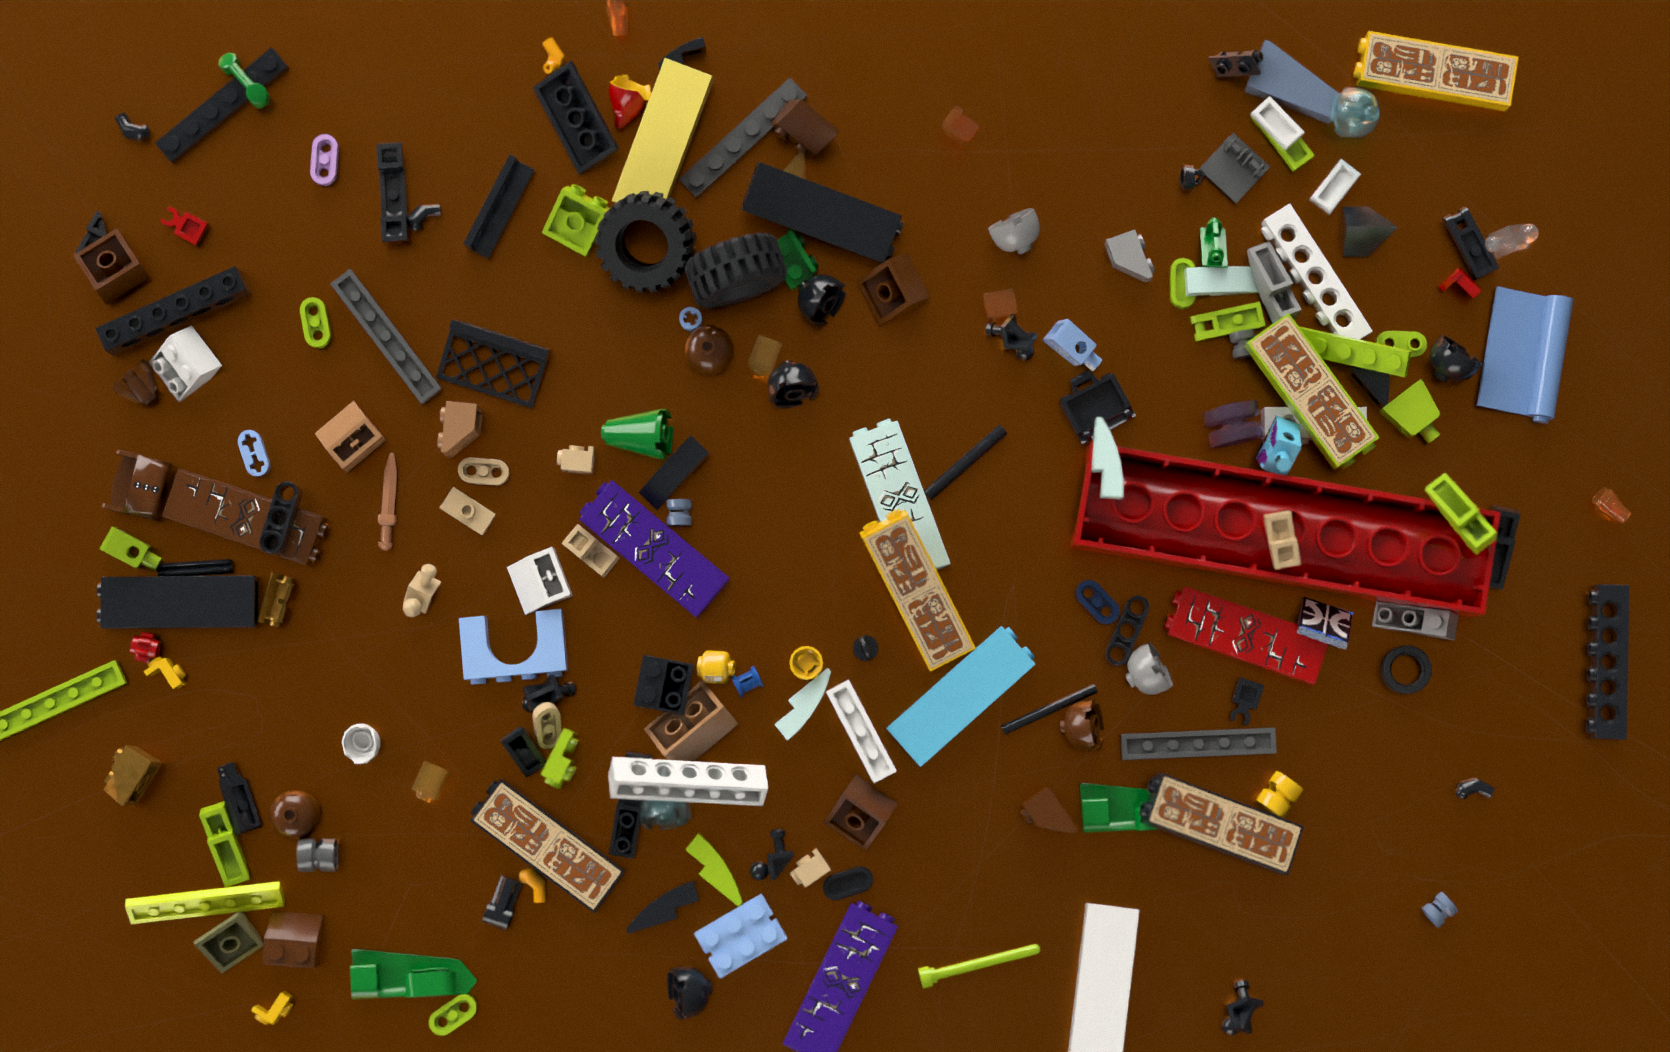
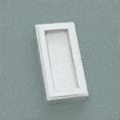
M1270 96L1251 113V116L1285 151L1305 133Z
M1341 159L1309 200L1330 215L1361 173Z

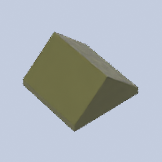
M243 911L234 914L195 940L194 944L221 973H224L263 947L264 941Z

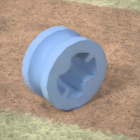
M687 307L680 313V324L685 330L693 331L701 326L702 316L698 309ZM691 313L692 316L697 315L698 319H695L696 324L684 323V319H687L685 315Z

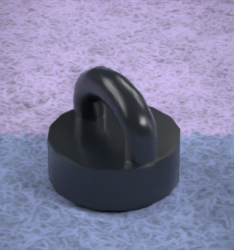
M1183 165L1181 167L1180 185L1183 190H1193L1195 185L1203 182L1205 173L1201 169H1194L1193 165Z
M860 636L854 642L853 652L858 659L869 661L877 655L878 644L871 636Z

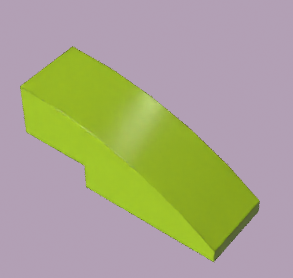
M1446 473L1425 488L1426 493L1446 520L1476 555L1497 539V532L1479 514V509Z
M222 801L202 808L199 816L225 888L249 880L250 875L238 835H235L225 802Z
M699 833L685 850L705 866L699 875L739 907L743 901L732 872L716 849Z

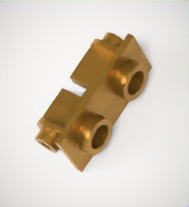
M271 572L257 622L280 627V623L284 622L282 620L292 586L295 585L293 584L294 578Z

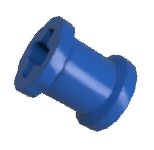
M754 666L751 667L750 671L738 677L735 675L731 677L740 697H743L744 693L751 689L764 686Z

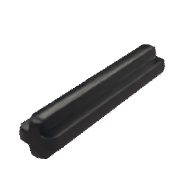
M230 559L161 563L157 566L158 576H195L233 572V562Z

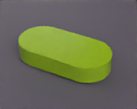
M1187 258L1177 259L1170 267V302L1177 309L1189 308L1196 296H1186L1184 271L1186 268H1195L1194 263Z

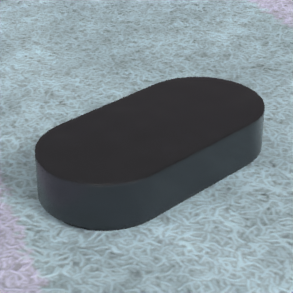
M862 866L848 869L827 877L823 884V891L831 900L847 898L867 891L872 886L873 876L869 869Z

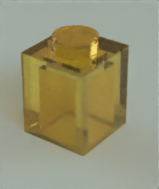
M758 335L748 361V367L752 368L751 372L765 377L766 374L770 375L778 362L783 348L782 343Z
M424 761L411 790L416 791V797L424 801L430 802L431 798L438 800L451 771Z

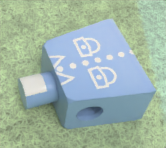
M1069 319L1057 321L1042 340L1074 366L1083 363L1090 370L1094 371L1102 361L1093 352L1097 346L1096 343ZM1076 344L1079 346L1078 353L1075 350Z

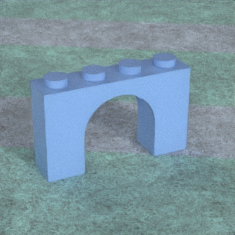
M562 609L536 611L537 647L529 659L515 665L502 663L492 653L486 616L459 618L464 680H470L471 685L485 684L488 678H496V682L512 681L511 676H522V680L537 679V674L547 673V678L554 674L555 677H562V672L568 671L564 611Z

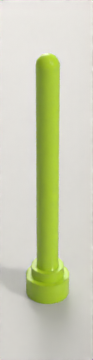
M1032 944L939 969L929 968L928 966L918 968L923 989L932 987L933 983L938 982V979L1035 955L1040 952V946Z

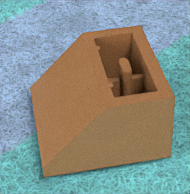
M354 401L315 433L325 449L346 472H349L386 441V438Z
M446 401V407L441 408L440 422L444 423L443 433L439 432L437 447L441 448V452L446 457L453 458L480 436L483 410L477 404Z

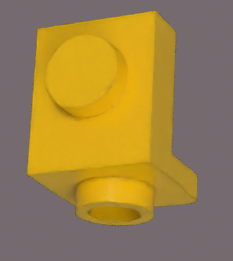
M158 657L148 664L149 668L144 671L145 675L149 677L162 671L173 689L179 690L187 684L183 679L186 677L183 669L179 664L174 665L170 658L162 659Z
M287 991L281 992L269 1011L260 1005H255L251 1011L256 1014L255 1018L265 1025L271 1023L273 1025L279 1021L281 1016L285 1018L293 1007V1004L290 1002L294 996Z

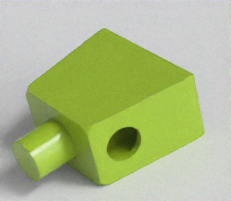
M1421 379L1379 410V413L1408 439L1419 432L1429 444L1440 435L1431 422L1441 414Z
M113 526L100 547V550L136 569L143 565L155 571L162 559L150 552L151 545ZM131 547L139 549L137 557L130 555Z

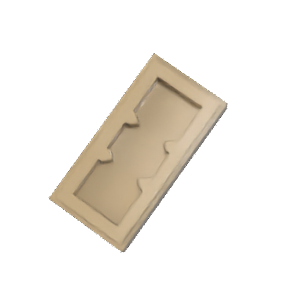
M455 487L451 489L440 506V509L482 536L496 517L495 513Z

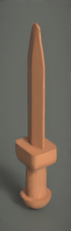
M392 452L389 454L384 470L381 514H378V523L382 525L381 542H378V546L382 550L392 548V526H395L397 522V516L394 515L397 469L395 456Z

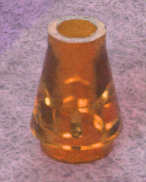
M606 0L607 6L604 8L613 36L628 34L629 4L626 3V0Z
M1604 487L1592 499L1596 510L1610 516L1619 523L1626 521L1631 514L1612 489L1608 490Z

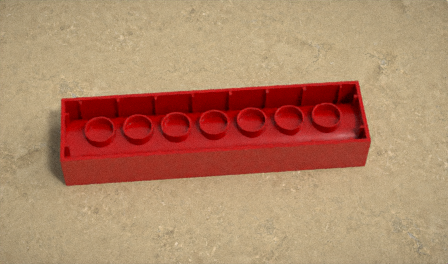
M1093 442L1090 443L1086 450L1083 488L1070 549L1372 601L1451 611L1457 615L1471 618L1485 614L1496 540L1476 555L1454 530L1432 500L1117 447L1123 476V498H1100L1102 472H1091ZM1479 509V514L1498 532L1501 512ZM1289 510L1292 516L1301 565L1274 569L1264 515Z

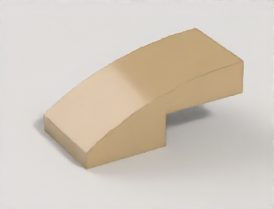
M1288 510L1264 515L1274 569L1301 565L1291 512Z
M579 524L575 526L561 543L603 578L620 559Z

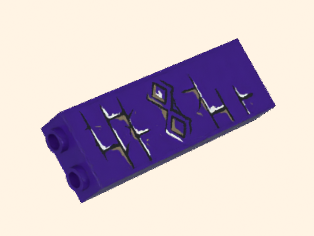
M611 480L609 484L603 483L596 492L598 497L593 503L587 502L579 512L582 515L579 520L698 619L730 581V578L614 481Z
M860 901L856 905L850 904L783 1041V1045L797 1052H837L898 927L893 923L895 918L883 912L878 916L870 912L871 906Z

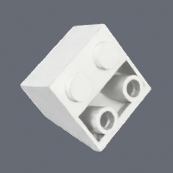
M192 326L170 335L149 361L154 371L160 376L169 391L179 402L209 381L222 366Z
M553 547L527 556L507 567L525 615L573 597Z

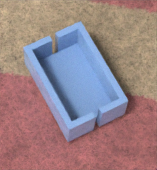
M762 893L694 933L704 952L708 953L710 951L712 953V956L708 959L719 978L788 939L777 918L772 921L770 920L769 916L773 914V911Z

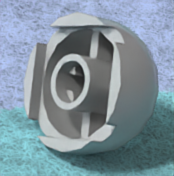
M1034 208L1015 213L1010 216L1011 218L1003 222L1000 220L988 228L993 241L1000 249L1007 252L1017 250L1018 254L1032 249L1031 243L1040 234V224Z
M1151 642L1138 647L1132 652L1127 663L1129 673L1125 675L1132 688L1137 686L1145 694H1159L1171 688L1173 682L1166 665L1163 666L1159 659L1161 657L1159 652Z

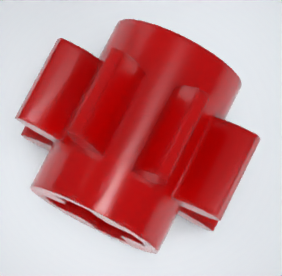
M142 631L141 636L135 635L133 637L130 654L136 655L135 661L150 663V658H158L161 641L155 640L156 634Z

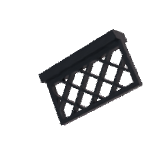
M457 319L451 320L450 332L436 378L533 408L552 350ZM454 337L463 338L469 349L456 354L452 347ZM470 341L476 342L478 344L472 346ZM481 345L488 346L493 355L483 362H480L474 351L475 348ZM494 349L501 350L502 352L496 354ZM450 351H451L453 357L450 358V359H448L449 354H450ZM471 351L477 365L464 370L458 357ZM507 352L513 355L517 364L504 370L498 357ZM518 356L526 359L520 362ZM495 359L501 372L489 378L482 365ZM455 360L462 373L454 377L445 375L446 364ZM530 360L540 363L537 374L528 377L522 364ZM519 366L525 380L513 386L507 372ZM479 367L485 381L476 385L471 383L467 373ZM503 375L509 389L503 392L495 391L491 381ZM464 376L466 381L457 378ZM536 378L533 386L530 380ZM487 383L489 388L483 387L482 385ZM527 383L532 391L529 401L520 399L515 388ZM512 391L514 396L508 395L506 393Z

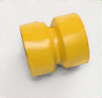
M809 646L800 647L791 655L790 668L797 678L805 681L813 680L822 672L823 659L815 648Z
M1275 771L1268 781L1269 788L1261 791L1256 798V802L1272 814L1284 819L1291 809L1289 803L1298 799L1303 792V788L1287 776Z

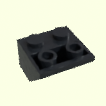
M643 655L633 705L684 715L694 664Z

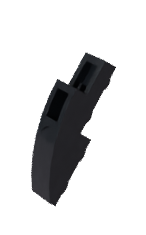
M627 751L625 758L652 759V755ZM618 798L609 855L634 859L645 800Z

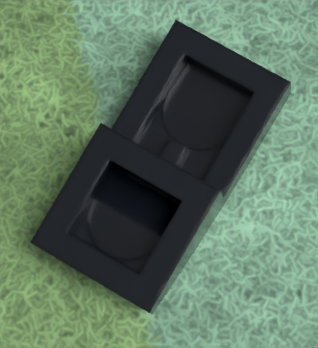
M701 37L687 42L671 51L664 58L684 65L683 58L706 52L704 38ZM664 58L658 63L659 70L661 69Z

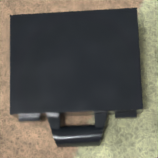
M1089 370L1070 379L1073 395L1068 394L1062 397L1059 402L1081 446L1094 439V425L1097 417L1103 418L1109 431L1136 417L1114 373L1102 376L1100 381ZM1090 380L1092 381V385L1081 391L1078 390V386Z

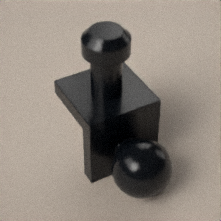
M1011 313L1002 325H997L996 322L992 321L986 324L985 333L987 336L1002 335L1004 348L1015 349L1018 359L1027 361L1033 357L1034 348L1032 344L1037 338V333L1025 332L1019 327L1015 314Z
M555 674L550 675L543 684L522 688L524 693L522 708L528 713H533L534 709L542 703L549 702L556 705L562 699V695L566 697L574 696L576 686L572 681L558 686Z
M775 829L770 832V838H773L775 853L767 854L769 866L762 861L754 862L751 865L750 875L753 879L763 880L770 873V880H775L794 856L793 850L785 851L783 836H786L785 830Z
M1241 979L1234 984L1239 1000L1227 1005L1229 1016L1221 1023L1222 1031L1229 1036L1236 1035L1239 1031L1247 1034L1252 1033L1251 1017L1254 1010L1264 1006L1263 1000L1249 997V982Z

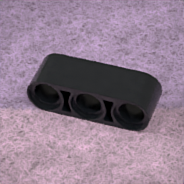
M285 481L277 485L260 536L259 544L261 549L271 555H279L285 551L302 500L301 489L291 482ZM292 487L294 489V496L291 500L286 501L283 498V492L285 489ZM279 512H285L287 516L285 523L282 525H277L275 517ZM276 536L279 540V545L277 548L270 550L268 548V540Z
M1133 596L1124 605L1104 653L1106 662L1111 666L1124 664L1131 654L1150 608L1149 602L1143 596ZM1132 601L1142 603L1144 609L1141 614L1137 615L1131 611L1130 605ZM1123 624L1132 626L1133 635L1131 638H1125L1121 635L1120 628ZM1117 647L1123 651L1121 661L1112 660L1110 657L1112 648Z

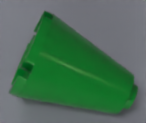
M658 409L607 420L606 424L602 425L601 438L605 440L606 445L667 460L668 457L665 454H671L673 446L674 427L668 424V419H672V414L669 409Z

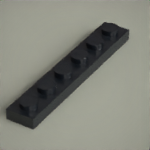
M271 47L243 71L254 83H259L266 88L287 71L289 67ZM234 77L156 141L155 144L173 164L249 102L246 88Z

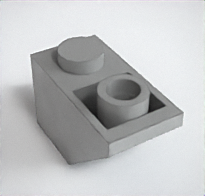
M1132 230L1106 240L1104 245L1113 268L1143 282H1148L1152 279V273L1155 271L1151 259H1146L1143 250L1146 249L1141 235L1137 236L1136 231Z

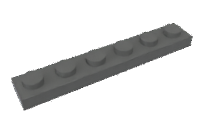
M789 78L688 170L679 181L696 199L699 198L774 129L771 123L788 100L801 99L804 101L807 99V95Z
M351 269L331 283V286L422 405L443 390Z
M1275 728L1120 734L1122 760L1277 753Z

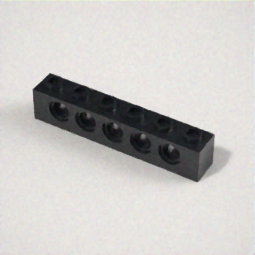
M234 266L95 329L104 350L113 356L251 294L242 271Z
M1597 584L1592 586V590L1589 591L1588 595L1589 605H1592V615L1588 618V629L1592 631V639L1588 642L1587 647L1588 656H1591V667L1587 669V680L1591 682V692L1587 693L1586 700L1587 707L1590 708V718H1587L1586 731L1590 733V739L1627 740L1629 585ZM1605 604L1610 605L1613 609V614L1610 618L1603 614ZM1604 630H1609L1612 633L1613 638L1609 644L1602 638ZM1605 655L1609 656L1612 660V666L1609 669L1602 665V658ZM1604 681H1608L1612 687L1608 695L1603 693L1601 689ZM1604 706L1611 710L1609 720H1604L1601 716V710Z

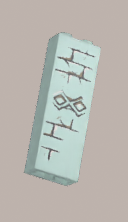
M887 419L877 423L878 428L868 431L867 427L854 431L853 437H850L849 441L879 522L887 519L886 515L894 510H906L936 570L950 566V560L898 421L892 422L891 419Z

